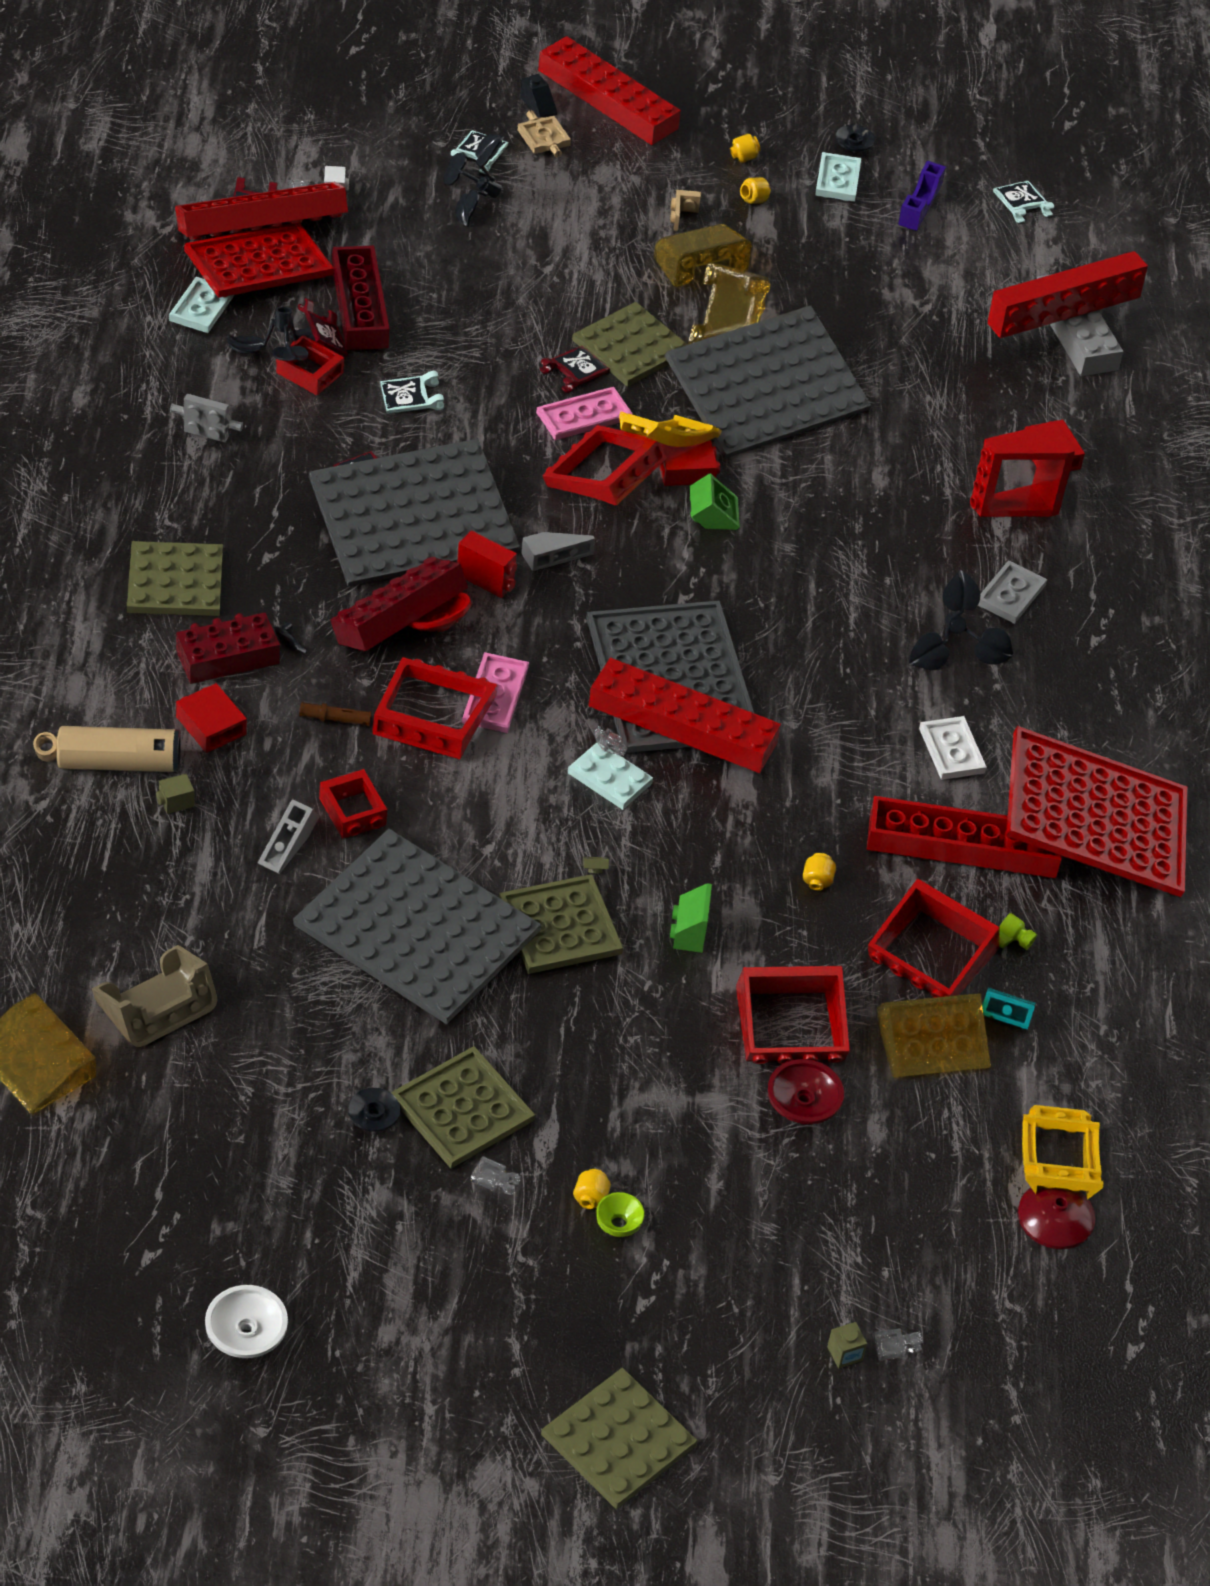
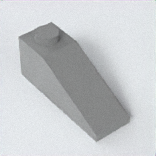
M542 532L523 537L521 554L531 570L536 571L593 555L595 538L591 535Z
M292 799L261 855L258 864L280 874L308 839L320 816L312 808Z

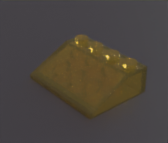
M36 993L14 1004L0 1018V1080L32 1115L96 1077V1058Z
M980 993L885 1002L877 1007L880 1033L893 1078L991 1068Z

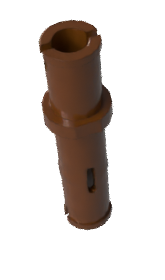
M301 702L299 717L320 719L321 722L330 720L369 727L371 711L327 706V703L318 705Z

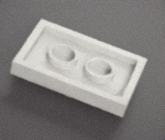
M964 716L920 722V732L941 780L985 773V762Z

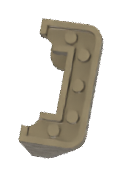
M179 945L167 950L161 956L160 968L162 973L121 994L118 987L112 982H104L92 988L98 1005L125 1039L135 1047L145 1046L209 1013L217 1004V994L208 964Z

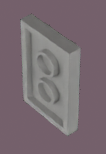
M1008 560L980 594L978 606L1015 624L1046 586L1047 579Z

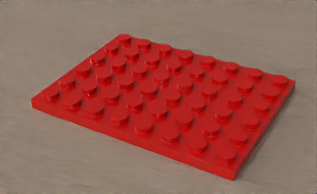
M1017 726L1013 732L1006 836L1178 897L1183 895L1185 892L1187 786Z

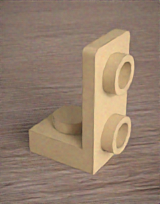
M676 190V198L671 199L670 223H674V231H678L680 211L699 212L701 192Z

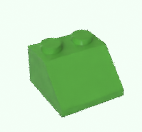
M710 473L690 485V514L696 523H700L705 529L737 530L740 528L738 497Z
M704 884L680 895L679 905L673 906L672 919L676 920V924H671L670 938L674 939L673 949L703 952L712 884Z

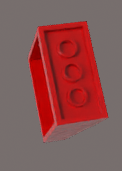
M1055 422L984 440L980 462L977 466L974 488L970 497L971 507L976 510L980 517L1059 515L1075 451ZM1002 460H1038L1032 485L995 493Z
M917 878L868 944V954L875 963L879 965L883 963L898 977H906L916 988L920 990L924 988L937 1001H945L951 1005L999 949L1000 927ZM920 911L980 946L950 988L945 987L886 951Z
M842 966L743 967L736 984L746 1061H753L755 1064L778 1061L783 1064L791 1060L808 1059L814 1061L828 1060V1062L837 1063L846 1059L850 1049ZM825 993L833 1047L755 1048L750 994Z

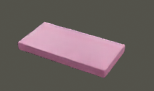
M615 387L539 406L536 411L554 440L591 431L597 425L606 427L620 423V412L633 415Z
M484 652L476 678H486L489 682L498 684L497 696L478 727L508 733L529 668V662ZM470 694L462 718L463 724L466 723L481 697Z

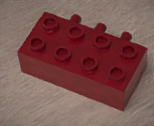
M238 613L235 615L234 620L222 622L220 618H215L211 625L200 627L198 623H193L190 626L191 629L176 632V652L190 684L280 663V644L266 613L244 617L242 613Z

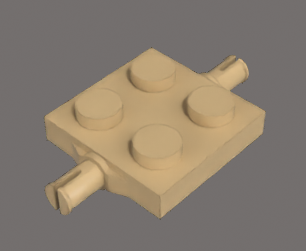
M528 111L526 116L529 118V121L518 124V131L534 154L550 150L556 158L560 157L562 151L559 148L570 146L571 142L565 130L555 116L539 118L535 115L534 111Z

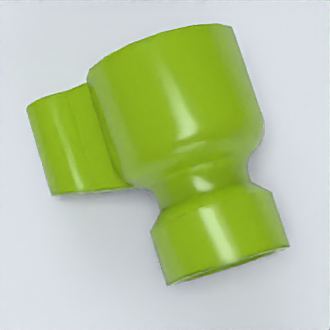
M1010 913L999 926V947L1004 948L1012 941L1017 940L1019 945L1027 950L1033 944L1038 934L1032 930H1026L1025 923Z

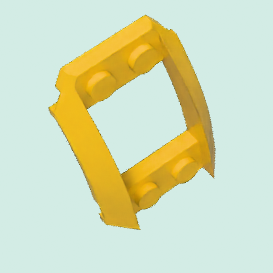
M620 412L619 415L621 430L646 436L649 439L673 447H688L701 444L715 437L718 438L722 432L721 429L713 425L674 415V418L662 422H655L624 412Z
M1034 1105L1030 1108L1029 1114L1023 1115L1022 1150L1025 1180L1035 1194L1037 1186L1050 1189L1055 1187L1065 1188L1071 1191H1086L1088 1200L1103 1188L1104 1183L1101 1181L1102 1172L1099 1154L1100 1123L1092 1122L1091 1115L1085 1110ZM1036 1127L1045 1130H1066L1071 1133L1083 1132V1168L1037 1163Z

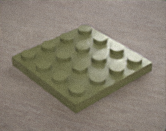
M637 302L575 332L572 336V341L578 346H584L610 368L609 372L627 387L668 366L669 363L665 358L667 351L688 345Z
M132 541L127 613L220 616L223 544Z
M592 874L499 893L500 899L541 924V931L520 951L528 974L621 955L623 953V946Z
M475 1046L391 1092L398 1100L400 1110L450 1168L457 1166L535 1120V1114Z
M623 1368L619 1369L546 1425L541 1432V1435L616 1510L695 1448L698 1441Z

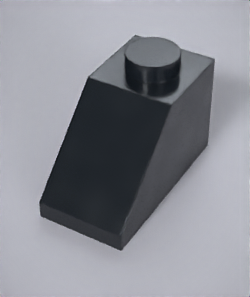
M540 74L522 78L520 98L534 111L535 115L539 118L557 115L549 84Z

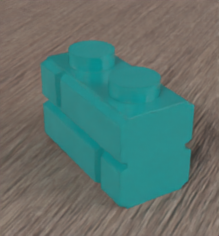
M988 987L980 1014L988 1017L993 1016L994 1019L1028 1029L1036 1003Z

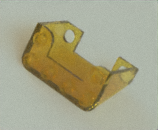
M718 224L661 238L655 245L654 258L673 286L677 287L690 283L694 276L695 267L730 259L729 267L732 271L748 270L752 244L729 226Z
M708 263L703 284L713 285L704 323L692 325L688 345L760 322L761 315L765 310L766 295L770 290L768 277L716 263Z

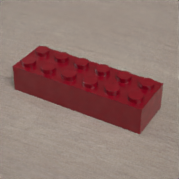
M374 245L333 247V276L346 350L389 348L390 328Z
M436 557L427 558L423 561V564L407 570L405 575L392 579L389 582L390 584L383 588L374 590L372 595L356 601L355 605L349 609L339 611L337 616L330 619L338 644L367 651L466 590L468 585L461 564L451 562L450 560L437 559Z

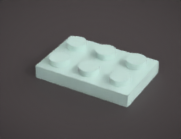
M822 152L815 195L855 202L861 158Z
M195 277L170 312L169 321L209 333L234 295L218 298L205 279Z
M600 742L595 743L568 767V774L622 810L653 782L652 776Z

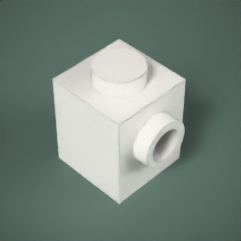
M325 166L324 183L335 181L345 187V190L349 191V178H345V167Z

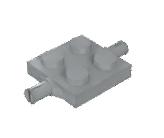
M186 394L184 407L173 403L170 407V413L182 415L184 419V432L226 442L229 428L240 432L243 429V422L231 420L228 413V404Z

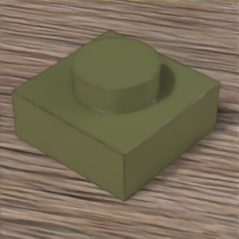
M583 856L582 866L588 868L589 873H602L603 869L609 868V859L607 857Z

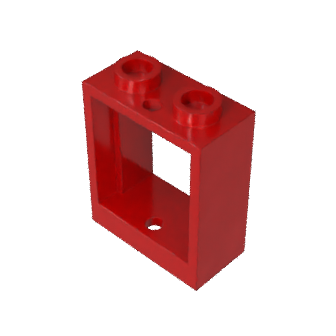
M304 335L297 341L292 342L290 347H304L308 351V359L321 365L320 369L312 374L295 365L298 361L296 359L293 361L276 359L277 374L315 395H319L344 373L343 356Z
M364 769L320 782L319 799L342 839L386 825L387 808ZM364 792L373 809L346 817L337 800Z

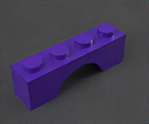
M930 161L925 163L913 195L908 194L901 207L898 225L918 230L942 187L946 166Z

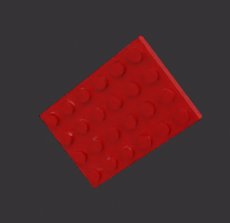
M300 223L284 224L278 227L263 228L184 244V251L218 298L323 278L334 273L333 266Z

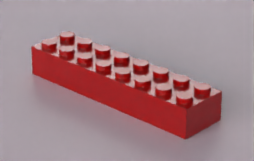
M568 36L540 51L538 71L650 145L657 143L678 130L680 109Z
M334 181L175 206L178 231L193 240L200 239L205 234L220 236L224 231L239 233L244 228L259 230L262 229L263 225L269 224L270 227L282 226V222L290 221L291 224L301 223L302 219L308 218L311 221L321 220L322 216L330 215L332 218L341 217L342 213L348 212L345 187Z
M1135 251L996 290L993 292L987 324L999 338H1004L1135 300L1141 297L1148 265Z
M611 657L590 690L589 707L757 773L762 771L778 743L780 723Z
M874 796L869 819L867 850L1056 878L1061 862V855L1006 836L1007 815Z

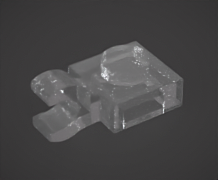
M900 1328L874 1332L873 1338L879 1360L905 1357L906 1350L909 1352H919L922 1350L920 1345L923 1343L921 1332L902 1335Z

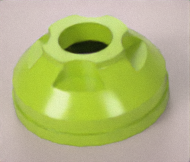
M621 1192L611 1193L602 1198L598 1203L596 1210L597 1222L602 1230L612 1236H630L641 1227L644 1220V1208L640 1201L630 1194ZM614 1218H622L627 1224L623 1227H616L611 1221Z

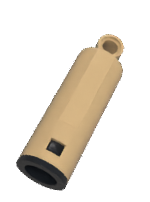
M61 726L58 730V736L43 732L38 734L33 742L38 758L46 762L57 758V764L60 769L179 772L181 731L177 729ZM45 743L53 745L48 751L41 750V746Z

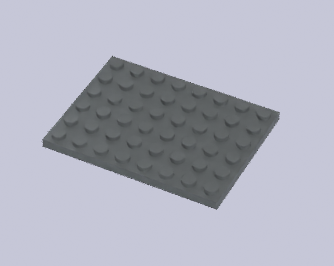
M811 305L667 351L665 354L666 360L703 423L713 425L722 430L721 435L718 438H713L724 459L867 411L871 407V404Z
M479 439L309 471V479L348 587L403 576L407 570L418 567L424 563L425 559L430 557L457 563L459 542L471 530L513 552H519L520 546Z
M720 600L587 612L586 619L601 671L611 657L754 713ZM613 716L623 753L691 747Z
M390 829L384 832L293 918V924L445 1024H448L541 931V924Z

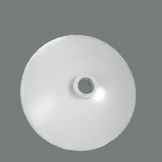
M254 1285L235 1286L221 1292L210 1303L205 1317L206 1332L210 1341L220 1351L239 1358L258 1357L272 1351L283 1340L288 1325L287 1311L283 1302L271 1291ZM244 1330H249V1331H251V1332L244 1333V1332H242V1331H244Z

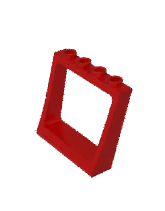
M597 425L590 432H586L582 440L573 444L571 450L565 455H561L553 466L548 467L542 477L547 487L589 496L618 505L667 457L661 443L646 436ZM603 442H609L635 451L605 480L599 481L568 476L579 463Z
M402 657L374 714L372 734L461 759L475 731L497 696L498 684L489 682L483 677L478 679L467 676L462 671L457 673L449 671L441 665H428L420 659L411 660ZM406 677L481 697L461 729L451 728L390 710L403 679Z

